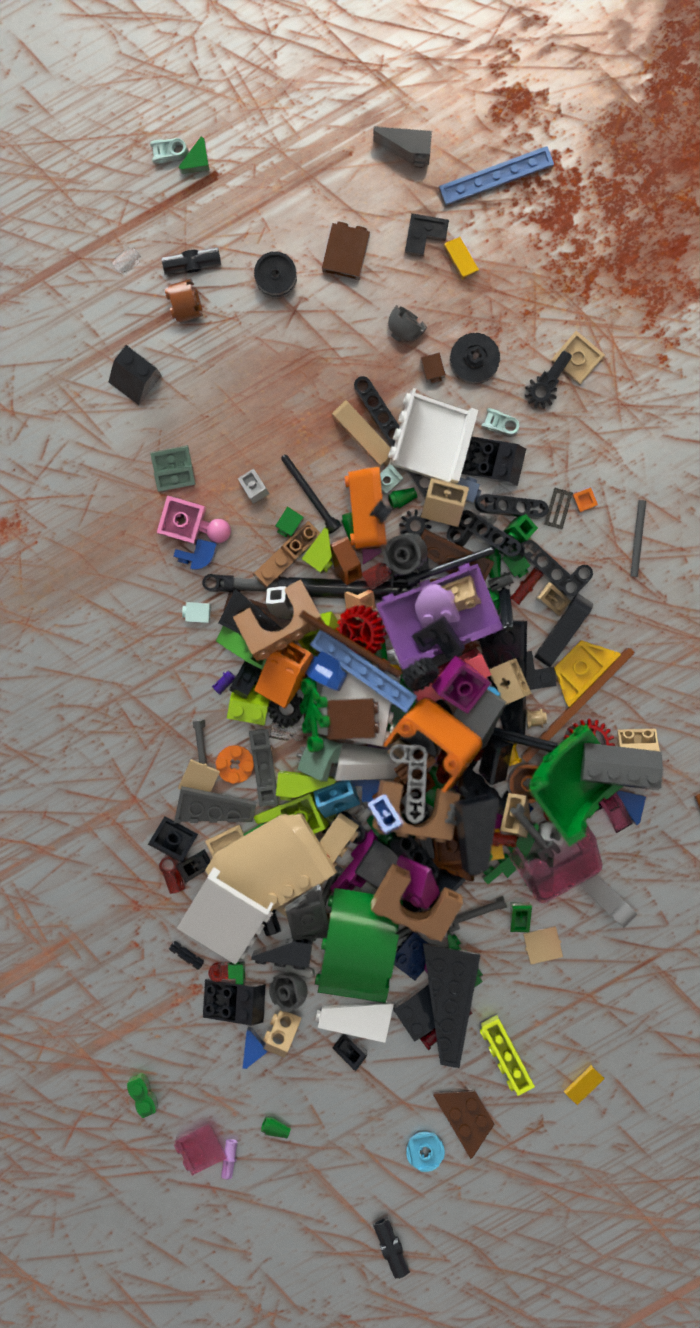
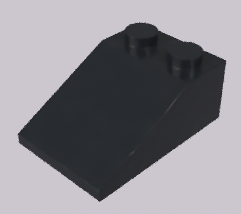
M429 982L394 1004V1012L414 1042L435 1028Z

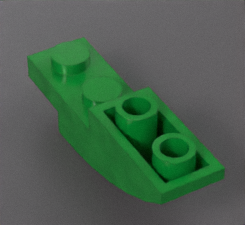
M534 822L532 825L538 831L539 825ZM527 833V838L513 835L507 841L508 845L506 846L510 853H504V859H497L499 862L494 867L490 865L488 870L483 871V880L489 884L502 872L507 878L513 874L529 854L535 841L529 833Z

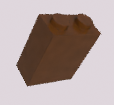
M344 222L332 223L322 272L360 280L370 231L361 226H356V228L348 227V224Z
M375 698L328 700L327 716L330 719V726L327 728L328 740L376 738V734L380 733V727L375 717V714H379V704L375 702Z

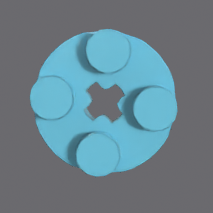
M420 1132L409 1139L406 1155L408 1162L419 1171L430 1172L435 1170L442 1162L445 1150L443 1142L435 1133ZM423 1147L431 1150V1152H428V1156H424L423 1153L420 1154Z

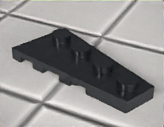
M236 588L218 624L241 634L233 617L250 608L262 629L269 632L283 630L280 625Z

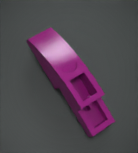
M372 829L367 833L366 840L358 844L350 854L354 859L330 887L333 892L334 888L352 891L356 886L362 888L366 883L354 871L373 841H378V836Z

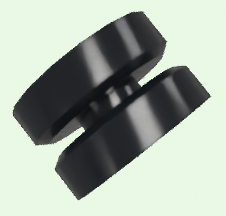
M275 251L268 252L258 259L254 268V278L258 289L265 296L272 299H281L288 296L294 290L297 283V272L293 260L287 254Z

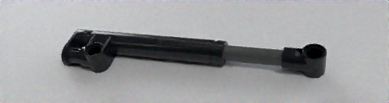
M382 563L377 567L376 581L356 580L346 585L341 579L279 577V580L273 581L267 587H288L301 579L311 597L345 599V592L358 595L371 590L374 591L375 600L383 601L382 597L392 593L394 596L413 590V587L410 588L405 574H399L390 569V575L382 577L379 574V570L382 567H388L386 563ZM208 574L202 581L203 587L210 592L233 593L235 588L240 591L267 592V588L257 579L234 578V575ZM213 577L216 579L217 584L214 588H209L207 580Z

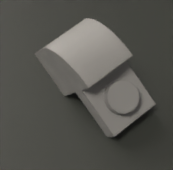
M286 586L267 588L266 605L269 612L278 618L292 619L294 609L284 591Z

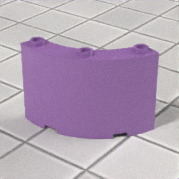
M469 563L458 567L459 571L433 582H430L429 579L418 583L420 587L394 596L393 593L382 597V602L376 604L402 669L409 667L408 665L414 664L416 660L419 661L420 658H432L443 653L438 644L422 652L412 638L414 633L422 629L415 611V604L419 593L425 586L432 584L443 586L469 575L473 578L476 593L481 603L473 608L459 611V621L449 623L463 645L503 629L478 564L472 566Z

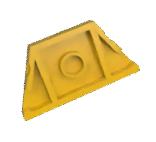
M580 640L554 667L566 705L570 707L621 654Z

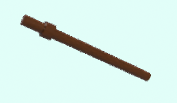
M304 610L300 613V618L373 662L383 672L387 671L397 678L401 676L402 671L392 666L385 658H379Z

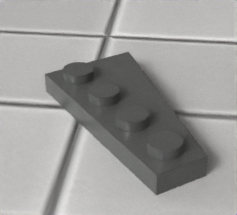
M181 786L174 823H198V821H209L210 823H217V821L253 822L257 802Z

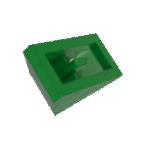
M202 136L178 168L182 174L210 170L206 142Z
M510 902V932H530L532 914L530 902Z

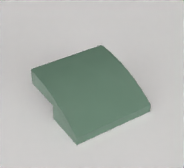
M188 445L150 452L158 492L195 485Z
M318 734V737L323 740V749L319 752H309L306 746L298 770L320 781H328L331 764L338 763L342 744L328 740V738Z

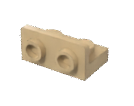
M470 575L441 586V588L447 591L451 590L454 594V603L458 612L473 608L481 603L476 593L473 578Z

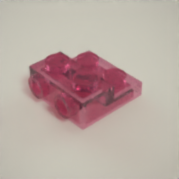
M210 1122L176 1137L174 1147L177 1153L182 1155L186 1171H190L192 1175L227 1158Z

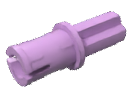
M226 1140L225 1153L222 1157L221 1178L232 1179L234 1162L237 1161L235 1156L238 1141Z

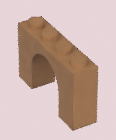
M301 579L284 588L293 606L294 615L290 624L283 630L269 632L262 629L250 608L233 617L251 654L257 661L264 660L271 653L284 649L289 643L302 639L305 634L318 630V628L299 617L302 610L325 623Z
M380 780L377 798L385 794L403 823L401 827L391 832H397L396 835L408 837V834L416 835L415 838L422 840L432 837L434 841L446 843V840H452L455 825L446 823L445 819L449 817L447 812L451 810V807H449L450 803L454 804V802L459 801V793L449 790L444 793L442 789H437L431 816L423 823L409 824L402 819L399 810L403 785ZM374 818L372 826L377 829L378 833L385 834L380 830Z
M392 863L371 900V910L376 915L390 918L394 923L403 924L414 932H421L429 939L442 941L463 905L462 895L444 887L432 908L419 913L411 912L400 903V898L411 880L410 871Z

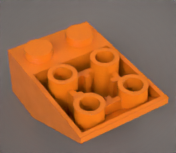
M293 642L289 643L284 649L271 653L265 662L254 691L286 709L301 687L302 679H306L307 675L305 673L314 656L311 652Z

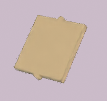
M191 759L178 789L181 790V786L211 792L220 771L208 767L206 763L201 764Z
M556 926L523 933L526 944L525 951L528 953L530 965L563 957L560 946L561 940L558 937Z

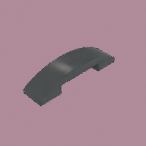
M268 728L249 731L259 807L279 804L278 796H276L277 785Z

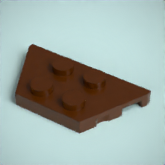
M457 825L454 827L452 840H446V843L434 841L433 838L436 866L442 870H447L455 876L458 875L468 882L475 881L474 875H470L462 869Z
M465 1090L463 1092L433 1093L470 1159H472L495 1125L475 1090Z

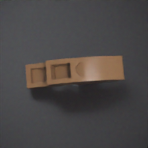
M307 521L253 573V576L267 588L313 544L320 532Z

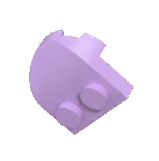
M438 584L422 588L415 604V611L422 628L443 616L448 623L459 621L460 615L454 603L455 596L451 590L447 591Z

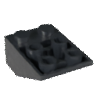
M471 436L461 474L518 486L526 448L515 443Z
M291 937L253 951L251 960H255V963L262 965L271 962L277 967L292 965L294 969L305 970V967L309 968L313 941H308L307 939L296 940Z
M205 979L203 1018L250 1026L263 1023L266 984L246 981L244 984H236V981Z

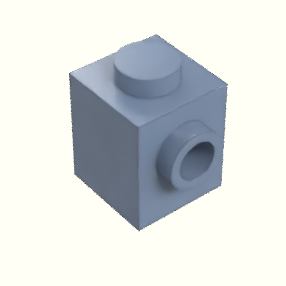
M466 476V479L460 477L457 485L469 488L465 502L473 504L474 500L481 495L480 484L474 478Z

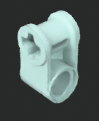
M180 138L160 139L150 142V146L153 147V163L160 164L183 160L188 154V147ZM177 146H183V150L181 152H174V149Z
M492 408L487 409L488 414L481 427L510 437L517 434L519 421L516 418ZM508 422H512L516 425V429L508 431L505 425Z

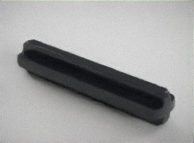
M502 587V590H499L503 630L510 632L514 628L510 589Z

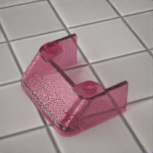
M588 825L586 837L577 842L581 851L550 869L541 859H534L528 863L519 848H514L510 859L538 902L548 903L599 874L603 863L597 840Z

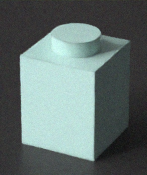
M186 602V606H183L182 617L185 618L186 622L210 623L211 604Z

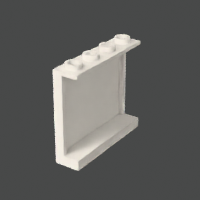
M413 388L404 397L403 404H405V409L399 415L398 422L401 423L399 429H396L393 440L396 441L394 447L392 446L389 451L388 457L391 458L389 465L428 478L457 484L460 481L478 410L470 408L468 411L416 394V389Z
M341 667L348 675L340 691H335L323 685L321 697L325 696L327 700L375 698V702L379 704V714H375L376 722H379L380 733L376 734V738L347 740L384 746V742L390 736L387 727L388 723L392 724L394 713L390 711L393 703ZM387 671L384 672L400 684L401 676L397 678ZM327 708L319 709L322 716H327ZM317 721L318 734L328 736L327 728H320Z
M213 868L177 929L236 965L239 958L243 960L248 953L247 946L251 948L255 942V933L257 935L261 933L265 926L262 924L263 921L267 923L273 914L270 911L273 903H270L267 909L217 879L220 871Z

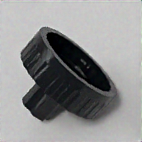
M477 332L460 337L452 347L450 354V366L454 375L462 382L472 385L482 384L491 379L500 363L499 348L494 340L485 334ZM475 352L479 353L476 360L473 359Z

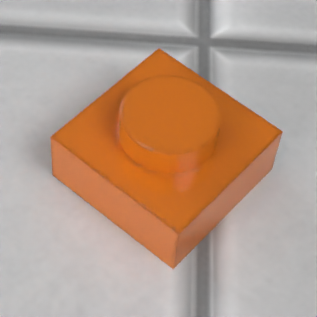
M591 487L572 495L579 513L598 505Z

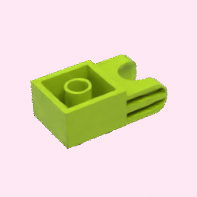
M313 792L299 796L253 817L257 824L269 822L281 814L297 815L303 813L314 834L330 826L327 818H324L317 808Z

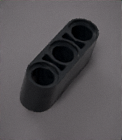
M408 835V837L395 836L392 838L390 846L398 858L401 855L430 868L434 879H437L439 875L438 867L413 837Z

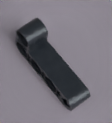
M469 510L462 512L458 527L450 526L447 531V539L460 546H464L473 535L490 547H494L496 551L510 560L519 561L525 554L524 548L517 540ZM467 518H472L469 524H464ZM483 527H487V531L484 534H479ZM461 533L458 540H453L455 534ZM498 537H503L501 543L495 544V540ZM508 546L515 550L518 549L517 552H511Z
M528 539L521 543L524 550V544L526 546L530 544L532 552H540L533 560L530 558L533 556L531 552L525 553L524 557L565 596L571 597L578 594L593 577V570L588 565L578 566L569 574L533 540ZM541 556L547 559L545 567H541L537 563V559ZM581 568L588 571L586 579H582L579 576ZM555 569L561 572L559 580L552 578L551 574ZM569 582L575 585L573 593H569L566 590V584Z
M579 593L576 594L534 657L550 668L591 612L593 603Z

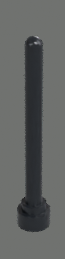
M282 455L281 460L325 520V528L328 529L329 534L335 532L342 526L340 521L331 517L288 455Z
M488 547L420 573L411 572L405 575L410 588L418 586L417 584L420 583V580L492 555L496 550L494 547Z

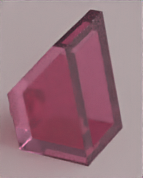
M614 793L608 799L603 798L599 802L616 833L633 824L617 793Z

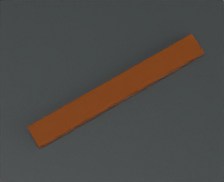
M626 648L601 676L538 738L549 741L635 652L631 648ZM529 747L521 755V758L528 763L540 749Z

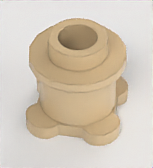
M526 709L528 729H531V726H541L543 728V724H547L546 712L543 713L542 709L540 711Z
M400 736L392 745V747L395 745L407 744L401 740ZM396 748L393 751L399 759L404 757L403 749Z

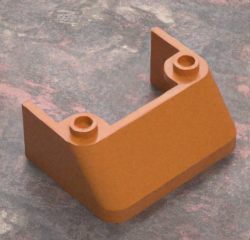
M372 467L348 472L349 476H345L346 488L350 487L354 528V534H350L351 545H355L356 551L386 548L385 522L381 525L376 517L369 515L376 504L382 500L379 467Z
M423 698L399 721L383 745L387 747L393 744L400 735L409 738L417 730L422 732L449 753L444 759V768L452 777L442 789L445 793L455 786L482 748V739L430 698Z

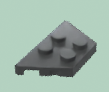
M318 884L285 906L292 939L316 941V938H327L329 923L321 887Z

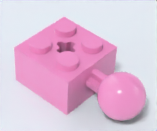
M167 495L157 533L196 545L199 532L206 533L208 538L214 543H223L229 539L231 528L223 519H215L211 522L203 521L206 511L205 506ZM183 515L186 522L180 525L177 519L182 518Z

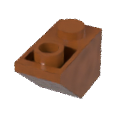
M348 537L331 544L334 571L340 579L348 585L362 578L361 563Z

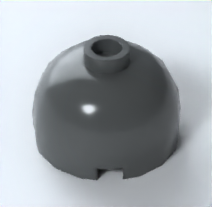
M398 305L394 307L388 319L389 329L393 332L391 336L399 342L401 340L406 342L417 340L425 332L427 326L423 321L419 324L417 321L418 317L402 306L399 308Z
M284 972L274 976L273 982L269 985V994L274 1005L278 1004L281 1007L279 1010L283 1012H290L302 1006L308 994L304 979L293 972Z

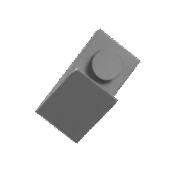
M254 468L238 478L253 504L269 494Z

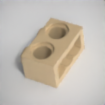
M281 1010L278 1015L274 1013L270 1022L273 1027L271 1032L267 1030L263 1042H266L263 1049L285 1058L302 1018ZM280 1021L287 1022L289 1027H283ZM273 1038L280 1039L282 1044L274 1043Z

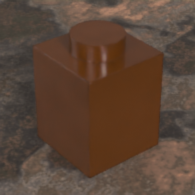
M440 352L421 357L420 361L426 383L436 384L442 382V378H445L446 374Z

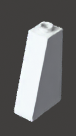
M340 743L342 748L338 763H334L335 780L395 779L398 776L394 768L402 763L394 762L390 754L387 753L388 749Z
M394 1002L322 1005L321 1011L317 1010L315 1022H319L318 1028L386 1043Z

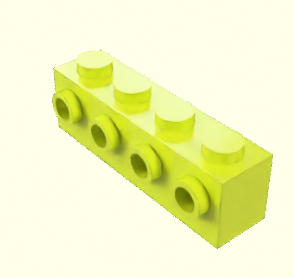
M498 1015L480 1023L482 1029L479 1031L483 1039H488L491 1046L488 1048L492 1056H497L500 1063L497 1065L501 1073H506L509 1078L506 1082L511 1092L515 1090L517 1096L535 1088Z

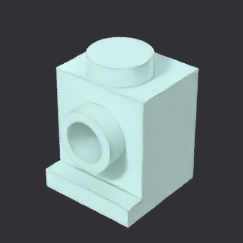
M388 465L380 473L382 493L384 492L387 495L403 480V477L392 465ZM389 477L391 481L386 484L383 479Z

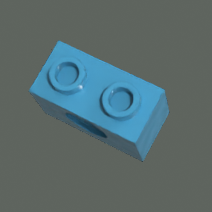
M342 780L313 792L317 808L324 818L360 805L356 788L351 780Z

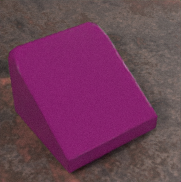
M363 549V565L380 555L382 549Z

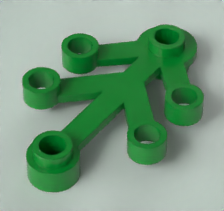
M306 677V679L301 681V691L304 696L300 704L301 714H306L305 720L302 723L303 733H312V737H309L307 740L309 752H319L323 749L324 743L322 738L318 737L317 721L320 728H328L330 726L329 717L322 716L319 709L327 708L328 700L325 696L321 697L317 692L316 681Z

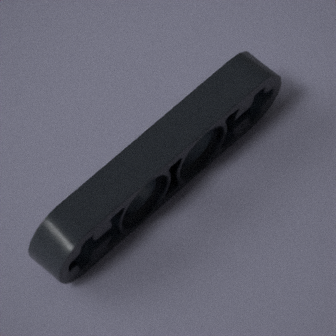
M483 494L475 500L476 509L482 513L516 517L526 514L529 518L540 519L546 516L549 511L547 503L542 500ZM485 499L486 503H494L484 508V504H481V501ZM500 500L506 502V510L499 508L498 503ZM519 502L525 506V511L522 513L516 507ZM539 506V508L543 510L539 513L538 510L530 511V508H536Z

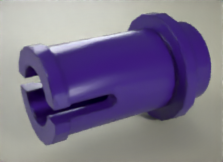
M229 670L223 672V676L212 685V688L221 695L233 683L235 676Z

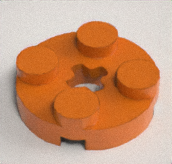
M238 745L228 746L217 757L216 770L220 771L219 776L229 783H241L247 780L253 772V756L245 747ZM232 759L234 761H240V763L238 764V766L240 767L239 769H232L230 767V765L232 764Z

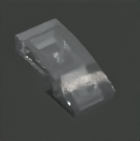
M498 484L492 495L513 497L514 493ZM500 500L498 506L501 510H504L507 504L505 501ZM492 502V503H485V504H484V508H485L487 505H493L494 502ZM482 512L477 514L492 525L500 516L498 514Z

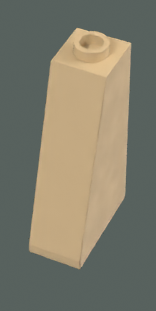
M345 400L332 413L333 419L380 468L383 465L387 467L391 459L388 457L391 448L351 404Z

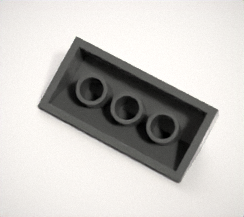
M584 742L580 775L581 782L649 790H660L662 788L663 761L661 751Z

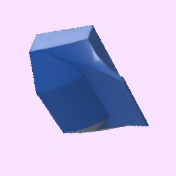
M323 651L313 657L305 673L313 680L335 691H340L348 675L341 669L338 659Z

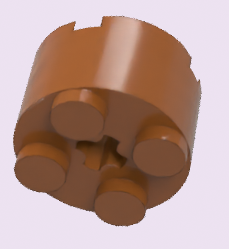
M192 279L169 285L165 289V295L168 300H171L172 307H170L173 319L176 318L177 322L179 321L180 323L203 316L200 312L202 311V305L198 292L191 287V285H194Z
M525 763L513 768L508 777L509 791L513 794L527 796L528 803L537 802L531 795L530 785L529 788H526L523 782L527 778L531 781L538 767Z

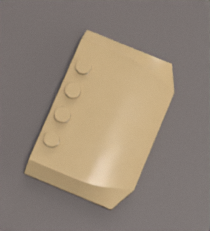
M281 814L217 851L205 870L209 876L213 868L218 869L220 873L217 879L266 909L270 903H273L270 911L322 883L337 872L302 814Z

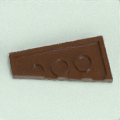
M424 529L421 535L427 546V556L438 565L475 553ZM483 557L469 564L470 566L478 564L484 581H486L494 561ZM456 567L446 572L453 574L459 571V568Z

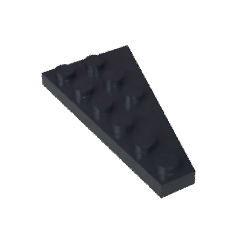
M514 620V628L510 632L502 629L477 639L480 642L482 656L488 669L516 658L526 679V620ZM488 676L489 681L492 683V686L498 690L496 684L493 683L491 676ZM526 696L505 705L500 716L504 730L525 735Z
M423 943L440 1065L460 1068L480 954Z

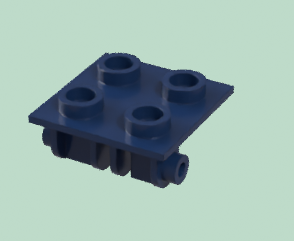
M417 932L411 933L406 941L402 942V946H398L399 949L396 951L394 966L414 981L425 970L426 960L423 943L429 944Z

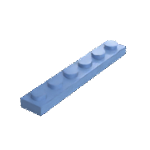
M548 146L443 184L439 186V190L445 206L552 167L554 162Z
M321 630L310 644L319 652L323 651L338 659L342 668L404 712L408 711L418 697L347 646Z

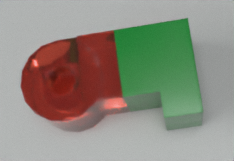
M216 962L208 971L209 978L215 982L222 979H236V984H244L245 962H237L236 965L232 962Z

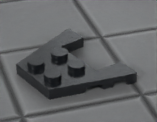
M473 759L458 780V791L466 799L492 794L499 800L497 813L501 810L505 811L508 793L510 792L506 790L500 797L495 788L490 787L480 774H476L473 771V768L478 763Z

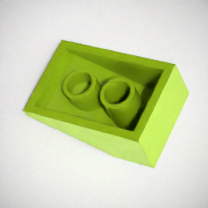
M280 770L278 772L276 796H280V800L291 801L292 798L332 785L337 780H335V776H328V781H320L305 773Z

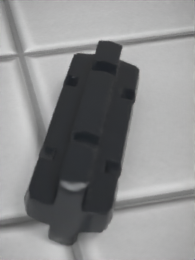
M176 941L169 947L171 952L177 953V956L188 964H193L192 966L197 970L204 964L201 958H196L194 953L184 946L182 948L181 944Z

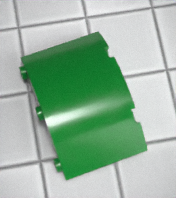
M587 724L576 727L573 730V734L559 744L551 753L543 757V762L534 773L530 782V792L569 847L586 837L588 825L586 819L591 818L599 808L598 803L603 798L608 799L623 787L580 781L584 742L600 744Z
M334 888L333 895H329L328 906L331 907L327 938L322 940L321 950H324L321 971L320 974L316 973L315 985H318L317 993L386 1003L399 934H395V932H398L399 924L394 923L385 916H378L371 910V900L375 894Z

